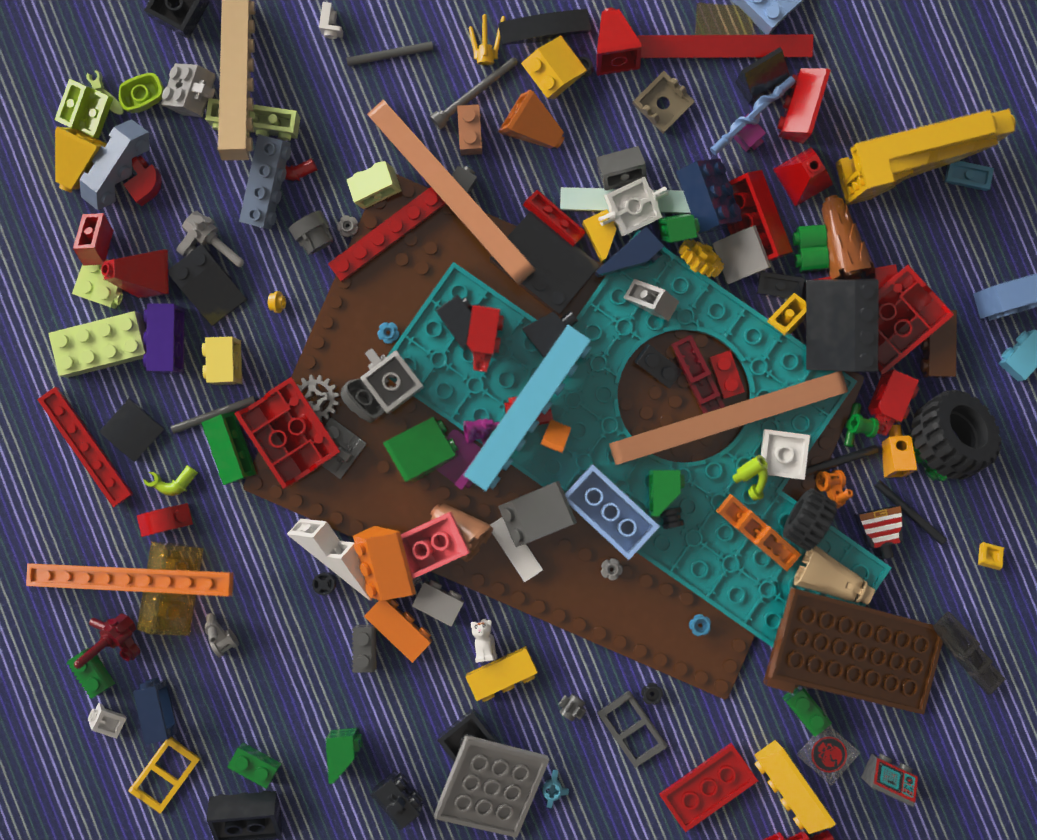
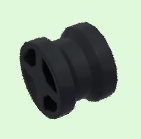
M681 507L666 509L660 514L663 518V529L685 525L680 515L682 512Z
M329 572L320 573L313 579V590L319 595H328L336 588L337 581L334 575Z

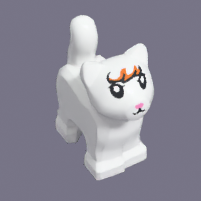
M482 619L479 623H471L472 634L476 638V662L497 659L494 637L490 634L491 620Z

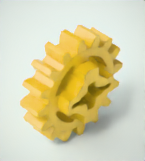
M687 239L679 247L678 253L682 255L681 258L684 259L694 272H700L702 275L716 278L724 269V263L721 262V258L718 257L712 250L713 248L708 244L705 245L693 239L692 241Z

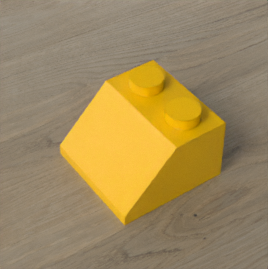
M562 36L541 46L521 63L548 99L558 97L587 72L585 66Z

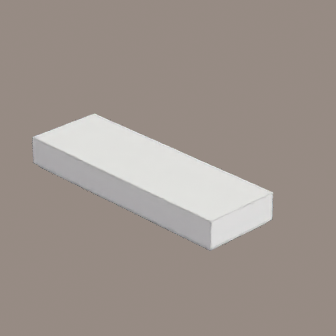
M502 517L490 524L493 528L492 534L524 582L543 570L527 544L515 547Z

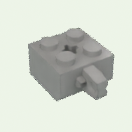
M175 63L174 67L170 70V79L162 93L163 99L160 105L181 115L203 117L208 98H213L215 89L212 87L217 77L216 74L199 65Z
M373 348L365 353L371 361V364L368 365L370 370L360 378L386 413H392L425 388L398 351H394L388 357L384 354L379 357ZM390 377H392L393 379H398L396 381V387H388V384L390 383L388 379Z

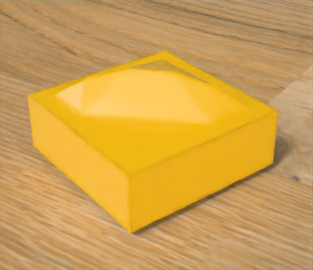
M982 542L979 547L978 565L996 570L1002 569L1004 547Z

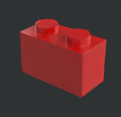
M104 213L82 215L73 250L83 266L102 265L106 261L114 230Z

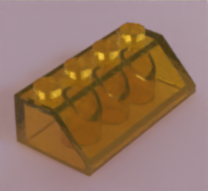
M151 541L147 569L200 571L204 548ZM143 592L137 630L152 635L189 636L196 595Z

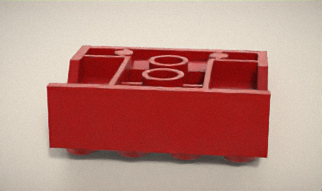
M906 265L878 290V369L882 374H885L954 316L953 312L909 265Z
M292 377L268 391L261 399L250 406L234 413L283 489L291 487L340 453V450Z

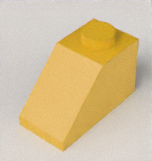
M607 209L583 220L582 223L601 263L606 261L617 229L614 221L601 226L600 222L607 219L599 221L598 218L608 214Z
M793 293L767 322L783 335L791 334L806 318V301Z

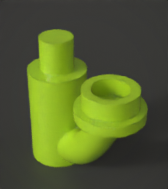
M757 455L739 467L737 473L733 475V480L739 483L741 481L747 482L758 474L757 485H751L748 490L749 496L754 501L764 498L763 490L768 479L767 461L763 456Z

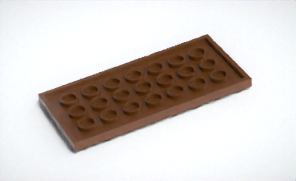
M791 587L767 677L924 715L946 628Z

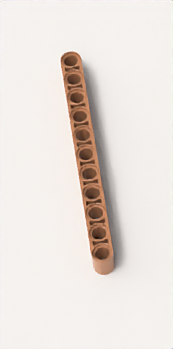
M384 100L367 113L378 128L518 285L535 271L528 260Z
M838 371L610 443L609 446L615 465L831 398L848 392L842 371Z

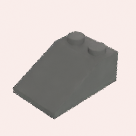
M559 481L498 506L515 547L577 523Z

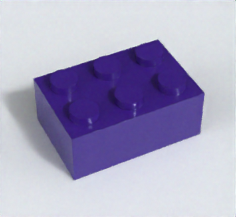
M147 303V309L144 310V321L147 323V331L143 335V341L146 345L143 365L146 367V371L156 374H184L185 309L176 304Z

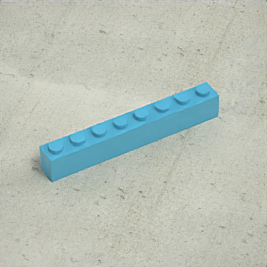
M567 325L464 473L465 477L485 491L489 487L491 489L495 488L501 479L498 477L502 469L506 471L513 462L511 455L515 450L519 452L526 443V440L523 438L527 432L533 433L540 423L536 419L541 412L544 415L553 404L550 402L554 394L558 396L565 387V384L562 382L566 376L572 377L578 368V365L575 364L580 356L585 358L592 348L589 346L590 339L570 325Z

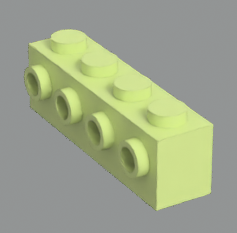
M209 98L205 120L214 130L219 128V99ZM254 105V110L250 111V117L253 118V131L249 132H254L257 136L258 134L267 137L274 135L278 136V139L290 141L291 138L297 139L301 118L297 111Z

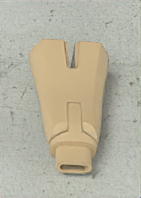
M817 546L810 551H806L802 562L807 565L806 567L800 565L794 577L795 586L846 601L862 602L866 605L870 603L875 588L868 586V583L863 578Z

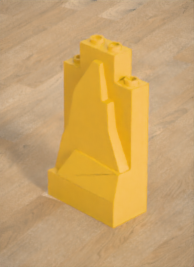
M1010 109L991 113V110L856 143L851 148L853 159L845 157L835 163L845 203L851 205L870 200L896 187L897 184L905 179L958 162L961 159L999 144V141L1015 131L1016 121L1014 116L1011 115Z

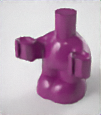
M487 418L476 421H464L463 430L466 442L471 443L476 439H481L484 446L490 434L494 432L500 422L493 423V420Z

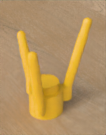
M483 14V44L479 45V49L472 26L469 27V32L474 50V59L477 60V64L492 65L494 60L498 59L501 36L498 29L494 49H492V45L487 43V15ZM502 16L501 22L505 21V16Z

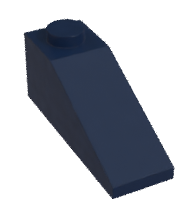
M645 227L596 271L595 275L602 277L646 265L649 261L654 263L663 255L660 251L664 245Z

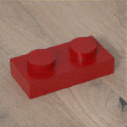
M731 350L709 357L723 399L745 392Z

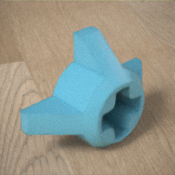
M553 770L551 779L547 780L543 785V795L547 799V808H552L553 801L558 800L561 795H568L569 789L562 788L561 783L557 780L558 770Z

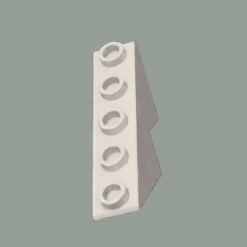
M300 519L287 533L288 536L371 601L372 598L369 597L365 590L366 583L360 571L359 557L354 549L355 543L340 541L326 521Z

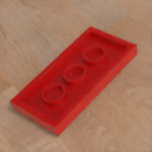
M730 743L660 792L659 795L686 833L754 785L758 780L734 745Z

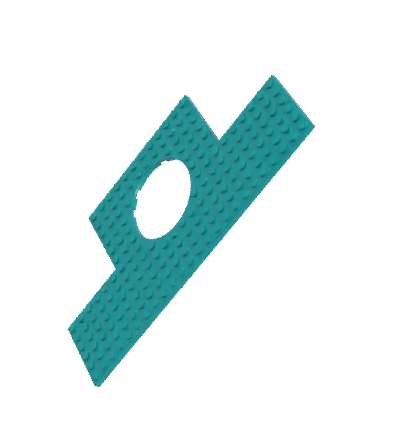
M639 229L637 230L633 238L640 232ZM663 247L660 251L663 255L654 263L649 261L646 265L606 275L576 317L578 322L572 328L590 339L589 346L592 348L585 358L580 356L575 364L578 365V368L572 377L566 376L562 382L565 384V387L558 396L554 394L550 399V402L553 403L551 405L553 420L571 428L562 453L540 445L549 424L538 425L533 433L527 432L523 438L526 440V443L519 452L515 450L511 455L513 459L511 465L543 487L559 481L565 494L593 464L660 526L637 553L773 648L791 587L864 607L866 604L842 600L824 593L795 586L794 577L800 565L804 567L807 565L802 562L807 550L784 538L802 554L791 568L785 571L718 514L716 510L731 494L783 537L785 523L797 503L796 500L782 491L790 478L768 475L767 483L763 490L764 498L754 501L749 496L748 490L751 485H757L758 474L747 482L741 481L739 483L733 480V475L737 473L739 467L757 455H761L765 429L810 435L809 452L857 381L842 371L848 392L745 424L726 448L704 460L673 462L650 454L615 465L609 444L632 437L623 424L619 410L618 385L620 377L631 355L642 344L657 335L670 331L690 330L707 334L722 342L735 354L745 371L749 384L750 399L838 372L806 370L805 344L790 334L783 335L767 322L768 319L704 274L692 271L684 260ZM455 262L451 264L387 355L388 357L394 351H398L425 387L415 394L414 397L461 430H463L464 421H476L487 418L493 420V423L501 422L506 414L504 403L509 402L508 398L519 396L544 360L522 331L525 326L535 322L536 319ZM634 279L664 289L679 301L669 321L654 316L624 299ZM457 295L461 299L466 297L472 307L477 305L500 309L501 315H504L503 331H498L497 337L501 338L500 351L495 353L494 358L491 357L487 372L473 370V354L469 347L463 351L436 312L438 308ZM392 377L389 378L391 381H393V382L396 384V381L398 380L397 378H396V379H393ZM476 439L478 442L483 444L481 439ZM649 470H681V475L685 477V487L681 488L680 495L666 509L681 507L682 512L680 515L685 525L663 529V518L660 515H649ZM832 525L817 545V547L863 578L868 583V586L875 588V592L892 568Z

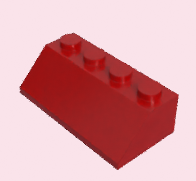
M763 171L747 172L729 181L733 187L736 203L741 209L743 220L728 227L730 234L732 235L749 227L756 226L769 262L792 253L791 245Z

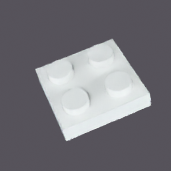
M765 429L761 456L767 461L768 475L805 480L810 435Z

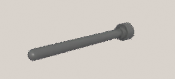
M514 57L510 58L444 111H435L429 117L439 130L447 125L446 122L449 121V117L457 112V106L466 105L517 65V59Z

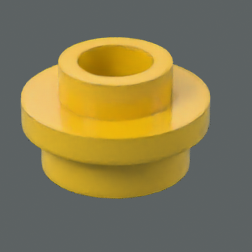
M280 291L270 293L268 297L269 310L281 313L286 307L285 296Z

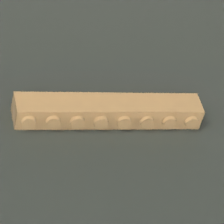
M222 0L218 151L221 160H249V151H253L252 137H249V131H253V118L250 117V111L254 110L253 98L250 97V92H254V80L250 77L251 72H254V59L251 58V53L255 52L254 39H251V34H255V22L252 20V15H255V2L251 0Z

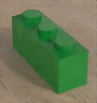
M679 214L658 219L662 241L676 242L696 238V232L700 231L698 219H694L692 214Z
M235 412L220 414L202 422L204 434L207 437L211 454L215 460L223 485L238 482L256 474L238 419L234 414Z

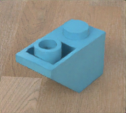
M1036 329L1022 332L1016 338V345L1005 350L1001 355L1003 359L998 363L1017 381L1026 380L1037 368Z

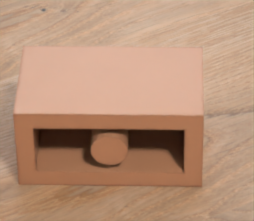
M479 104L457 106L461 155L483 154Z

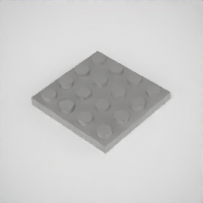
M465 735L435 809V819L517 838L548 765V756Z

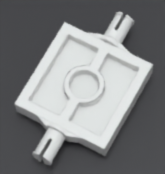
M642 177L604 195L610 213L598 218L599 221L607 219L600 222L601 226L614 221L621 236H624L662 218L658 208V199L669 195L668 191L664 192L667 188L663 187L654 192L649 187L646 178Z

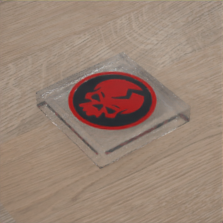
M828 726L816 737L812 736L798 752L797 756L832 786L860 752L836 730Z

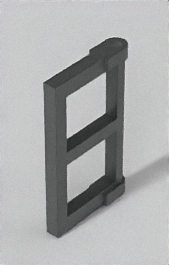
M630 690L597 712L635 768L668 747ZM629 700L641 717V720L619 734L606 715ZM646 725L658 744L635 758L623 739Z

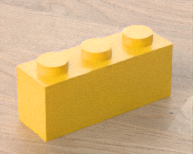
M525 646L466 673L465 677L476 701L482 699L485 702L495 697L494 693L500 690L504 693L515 688L514 684L522 681L526 683L535 678L534 675L538 672L528 648Z

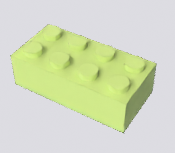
M133 311L48 333L58 375L69 378L143 359L144 354H146V345L143 341L146 329L142 314Z

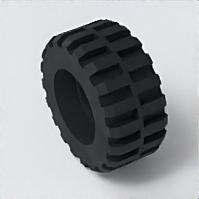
M947 390L922 405L916 411L912 421V428H914L912 429V438H915L914 445L916 449H919L921 458L928 462V466L931 469H936L937 473L942 476L947 475V478L963 480L987 468L999 456L1001 437H999V426L995 424L996 419L993 415H990L989 409L986 405H982L978 398L971 397V394L967 392Z

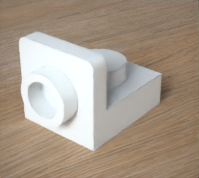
M323 2L319 29L324 37L337 39V37H343V30L340 26H334L337 12L334 11L332 3Z
M98 703L96 709L93 708L88 717L92 731L116 739L127 719L125 715L105 709L103 704Z

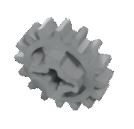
M309 375V381L301 378L303 384H297L302 393L308 387V392L304 396L307 401L314 397V393L324 397L317 400V404L312 401H308L321 422L323 416L329 420L330 416L328 413H336L333 407L334 405H340L338 401H335V398L340 396L339 393H334L337 386H330L331 380L329 378L323 382L322 375H319L317 380H315L314 375ZM318 384L323 385L328 392L323 393L320 391ZM326 401H330L328 407L323 411Z

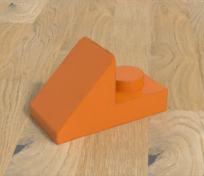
M551 420L540 445L562 453L571 428Z

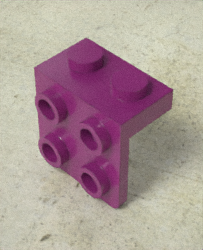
M454 429L447 437L449 440L453 438L459 448L456 451L458 457L436 470L461 490L464 487L469 489L473 482L465 477L464 473L482 448L474 442L467 443L465 436Z

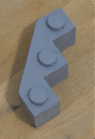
M132 119L113 127L109 133L111 138L107 145L100 147L92 160L94 165L88 173L84 172L80 178L81 197L97 210L116 202L115 184L132 177V158L150 150L149 132Z

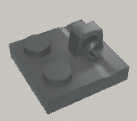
M331 417L324 427L340 450V453L322 466L339 479H342L368 443Z

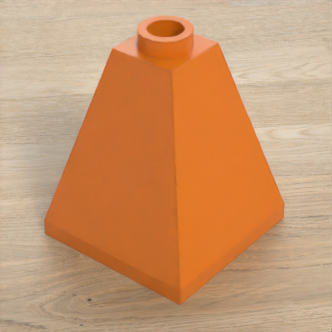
M531 89L519 96L498 131L500 134L550 149L554 147L559 148L565 138L562 136L563 130Z

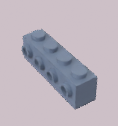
M258 134L239 222L272 229V225L275 224L277 218L276 207L281 200V185L286 178V162L291 156V143Z

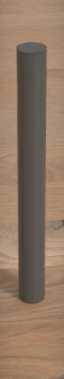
M430 41L347 57V65L353 66L433 50V44Z
M254 396L182 421L172 425L171 430L173 434L184 431L220 414L244 409L256 402Z

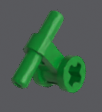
M853 403L850 419H847L845 428L847 433L844 445L847 447H853L855 434L863 433L866 437L873 438L879 429L878 419L872 417L866 419L860 415L862 405L858 403Z

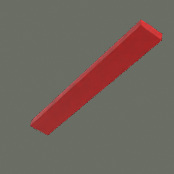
M813 34L637 36L642 45L641 58H762L779 47L782 49L784 57H813Z

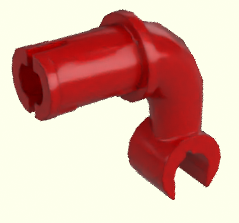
M312 158L296 166L291 165V167H288L286 165L285 179L301 181L302 177L318 169Z

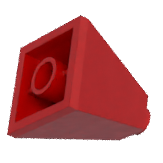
M605 9L601 14L597 46V76L640 69L642 52L640 40L620 9Z
M812 147L773 169L795 207L833 185L827 170Z
M166 249L104 261L102 264L101 273L104 276V280L138 298L169 294L168 250Z

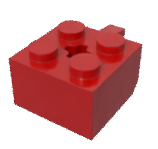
M477 305L472 307L467 345L473 354L474 371L487 372L491 357L494 358L495 353L500 351L501 338L497 337L498 331H503L504 315H501L500 309Z
M890 370L881 375L868 406L870 415L879 421L877 434L887 436L895 422H902L903 419L907 418L910 412L908 405L911 398L914 399L919 390L917 386L919 380L896 370Z

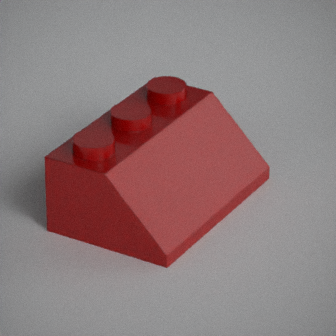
M801 68L797 75L793 74L792 77L796 83L790 87L792 88L790 96L787 95L783 108L786 111L784 117L780 116L777 124V129L780 130L778 137L801 144L810 137L828 82L830 69Z

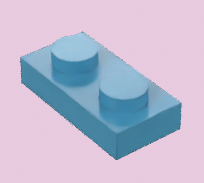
M963 161L954 162L947 165L944 182L988 191L990 190L994 168Z

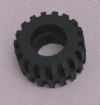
M813 488L809 489L800 497L792 509L784 526L783 537L807 551L812 550L820 543L829 530L836 515L837 502Z

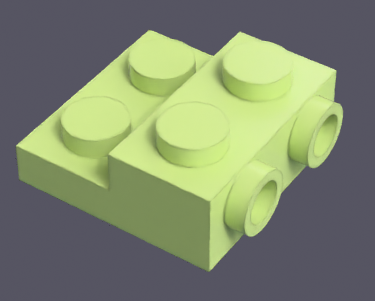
M82 264L72 294L116 309L123 299V289L104 280V276L101 273L102 265L83 266Z

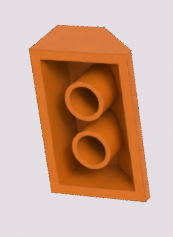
M373 526L353 536L355 542L354 549L360 561V571L366 583L365 590L370 598L384 601L416 594L400 531Z

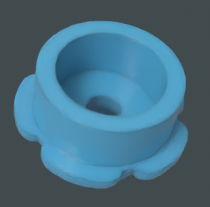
M384 322L379 326L380 330L377 334L384 343L390 344L398 339L399 331L395 323Z
M697 614L690 620L689 628L692 629L694 635H707L710 632L711 621L708 617Z

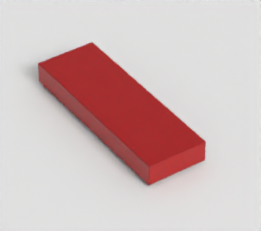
M538 190L523 204L525 208L533 212L573 247L587 233Z

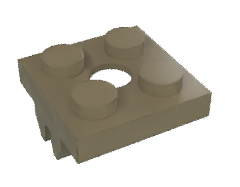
M663 71L632 104L664 134L695 101L687 94L685 86H680L676 78H671ZM665 97L669 100L670 105L667 109L663 110L657 106L659 98Z

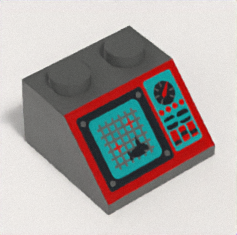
M882 753L879 756L871 754L861 778L872 788L913 807L918 777L912 773L913 768L903 763H900L899 766L891 763L893 759Z

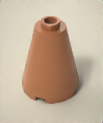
M446 503L436 505L431 511V520L450 511L452 512L470 551L469 554L460 558L465 562L470 561L481 550L479 547L482 543L486 544L493 532V528L490 524Z

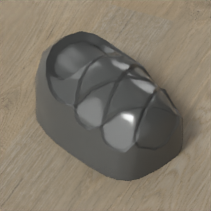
M361 379L350 380L341 388L343 402L352 412H355L365 421L372 423L385 412Z

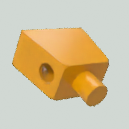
M893 425L889 431V437L882 442L884 478L906 477L917 470L912 437L909 435L903 436L901 425Z

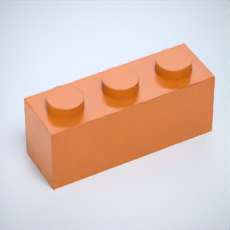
M395 599L379 600L364 617L413 663L432 642L429 638L431 634L423 626L419 628L414 624V617L407 611L403 613L398 608L399 603Z

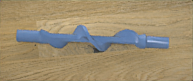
M789 76L781 85L775 87L772 94L761 96L755 102L753 111L747 117H739L731 125L730 132L722 135L721 139L710 148V151L716 155L726 145H729L733 137L747 124L757 125L760 121L762 110L773 101L784 96V93L796 83L795 79Z

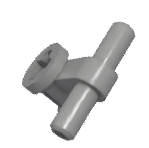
M213 613L206 615L205 632L208 635L213 652L219 658L230 648L239 646V641L232 630L227 629L224 631L215 620Z

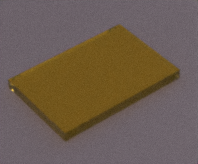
M697 3L695 35H752L753 20L738 5Z

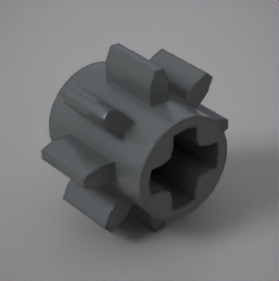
M573 693L569 698L564 695L559 702V706L562 707L560 713L572 722L576 717L581 720L586 713V709L583 708L585 702Z

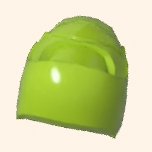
M145 73L126 80L120 84L119 89L121 107L129 113H139L151 108L163 99V83L154 73Z

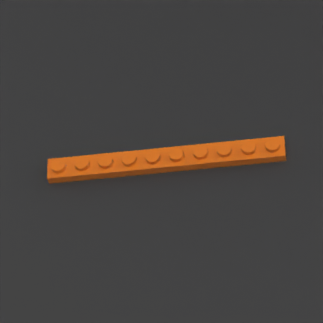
M31 563L27 564L26 586L232 596L233 573Z

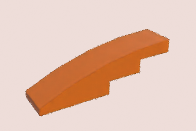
M729 494L716 510L718 514L785 571H788L802 555L733 495Z

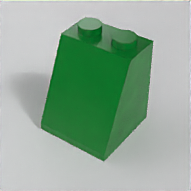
M432 417L383 443L405 482L415 483L458 457L456 451L459 448L453 438L448 439L445 434L448 429L441 419L437 420V418Z

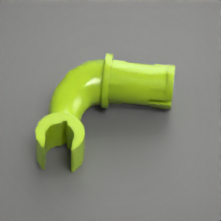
M187 465L178 478L172 480V483L163 482L161 476L154 472L149 473L154 476L155 481L151 483L145 479L143 481L145 485L157 489L164 495L175 496L183 491H187V486L198 472Z

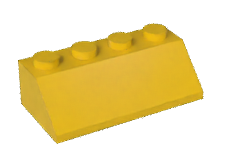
M776 740L754 754L757 762L754 764L762 775L766 772L770 778L767 783L774 793L780 792L783 797L780 801L785 809L794 812L796 817L793 820L800 830L805 828L811 834L836 825L788 754Z

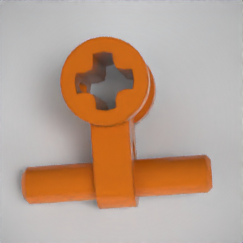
M833 470L831 473L827 471L817 473L816 485L818 489L826 491L828 498L837 502V509L845 505L846 501L853 497L852 490L847 489L844 492L842 490L846 485V476L842 470Z

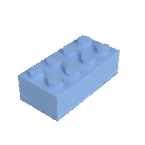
M593 464L565 493L569 505L628 560L660 527Z

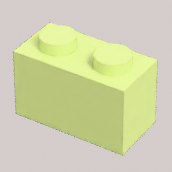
M386 161L375 163L371 168L357 172L353 177L347 179L353 201L362 209L401 192L395 170Z

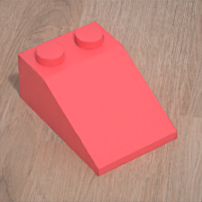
M451 511L401 534L412 579L470 553Z

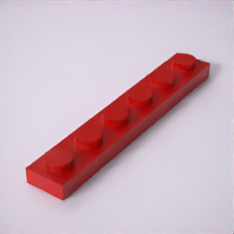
M429 187L329 262L328 265L341 282L345 281L445 206L446 203L432 187Z
M54 387L38 398V402L112 507L118 506L132 496L133 493L60 389Z

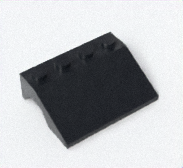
M532 211L507 236L535 269L519 286L552 312L554 311L558 316L561 315L566 306L600 266V264L576 245L573 247ZM491 256L490 262L512 279L497 260Z
M878 279L806 280V370L878 371Z

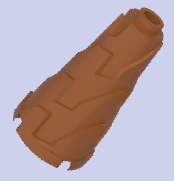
M838 195L825 198L821 211L827 232L829 275L831 279H861V274L864 271L866 276L872 274L875 271L874 262L871 260L865 242L861 239L856 223H853L847 204L844 203L842 198H838Z

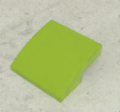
M69 79L55 120L99 139L113 97Z

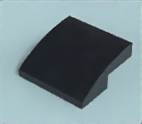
M128 398L99 432L135 462L164 430V427Z

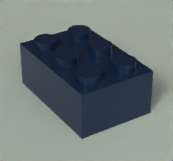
M721 159L696 161L676 171L690 212L694 215V219H698L700 228L698 234L723 230L743 221L741 209L736 203L733 187L728 181L726 168Z

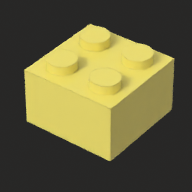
M206 337L205 343L202 344L203 357H206V365L203 366V378L206 379V383L214 385L242 384L241 340L234 337Z

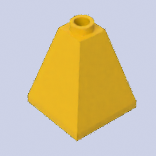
M56 127L55 182L60 184L59 188L67 192L79 189L81 176L84 172L88 173L94 165L92 162L100 147H105L107 143L74 128Z

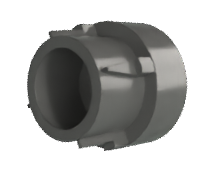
M321 210L306 215L289 227V231L295 241L300 246H303L308 255L324 249L334 241L328 229L329 223Z

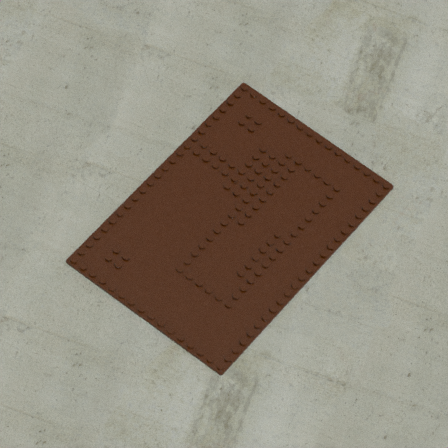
M396 174L401 192L365 208L358 224V231L353 235L348 248L428 188ZM446 204L345 281L341 282L335 276L291 376L298 385L303 384L301 378L309 381V375H314L315 380H317L319 375H322L323 382L329 378L331 380L329 385L337 386L334 393L340 394L339 397L335 398V401H338L340 405H334L333 408L336 410V413L329 412L330 418H334L368 444L342 479H339L321 465L287 489L282 488L258 451L253 462L256 474L246 478L243 489L309 519L326 521L332 529L351 537L373 526L400 531V534H403L431 521V511L438 504L442 505L444 503L488 524L494 523L502 517L499 505L540 489L543 486L513 465H510L506 471L502 469L498 474V477L501 479L495 488L491 489L489 487L487 491L474 482L469 489L464 487L461 490L437 470L415 483L405 482L383 444L385 441L432 417L437 418V420L441 419L448 429L445 432L447 436L454 429L463 435L464 431L414 396L392 413L388 414L385 411L377 420L369 423L347 407L341 398V388L350 380L361 379L360 377L370 370L368 365L371 364V361L365 355L368 350L373 348L379 357L383 354L387 357L453 262L536 320L548 315L552 311L490 262L492 255ZM486 213L506 237L517 227ZM596 261L598 264H600V266L598 267L599 269L603 265V263ZM595 271L566 306L559 318H562L569 311L577 317L605 276L597 277ZM384 322H393L398 327L399 337L393 343H384L378 337L379 326ZM690 330L666 332L642 344L627 361L618 385L619 410L623 424L630 435L635 436L703 414L683 371L671 388H667L634 362L646 344L651 345L681 369L671 344L692 335L711 372V377L719 393L720 390L709 357L729 351L730 349L714 337ZM732 351L731 353L745 392L723 399L721 395L720 397L725 407L750 399L747 376L740 361ZM843 371L854 378L857 383L808 452L806 467L831 458L852 405L864 381V377L854 371ZM388 379L389 382H390V383L388 384V387H389V386H392V387H396V386H397V384H395L393 381H391L390 379ZM318 384L320 391L323 393L328 392L323 385ZM308 387L302 393L304 396L308 392ZM314 393V397L308 401H312L317 404V400L324 397L318 396ZM326 401L323 411L328 407L330 401ZM323 416L321 423L325 426L329 420ZM743 425L653 453V455L673 462L704 460L726 448L738 435ZM477 440L473 441L480 448H483V444ZM817 473L806 476L805 480L790 478L782 491L798 501L809 489L813 488L817 491ZM571 506L570 508L577 523L526 543L543 569L526 582L523 581L493 534H491L486 544L482 543L479 547L481 550L470 561L465 562L458 558L431 570L435 574L722 699L729 697L755 636L637 552L628 560ZM611 558L619 561L623 571L618 576V579L609 580V578L602 576L601 564L603 561L610 560ZM702 614L710 619L711 629L707 635L696 636L692 633V629L689 628V622L695 615Z

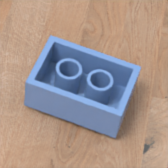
M1037 273L994 285L974 293L973 296L980 319L988 317L989 321L1037 307Z

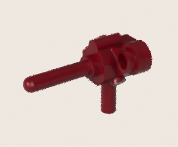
M123 613L119 614L116 618L108 619L106 622L91 618L89 625L101 630L99 632L100 640L74 662V667L76 669L82 668L105 647L115 648L119 646L121 649L119 652L120 656L125 661L134 660L141 653L131 637L132 633L136 630L135 623L128 615Z

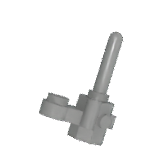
M198 211L191 213L182 225L187 235L178 245L177 252L185 257L196 249L195 245L197 242L202 245L212 244L237 267L244 265L243 259L217 238L218 235L216 233L218 230L213 225L215 222L210 217L203 216Z

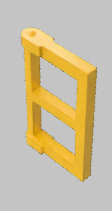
M170 737L164 741L128 791L161 814L201 758L180 744L176 739ZM168 746L191 761L179 780L156 764ZM151 770L174 785L162 803H159L138 788Z

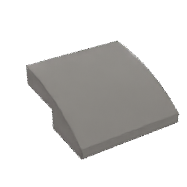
M756 226L744 229L712 244L715 253L721 258V262L724 263L722 271L727 284H732L771 267Z

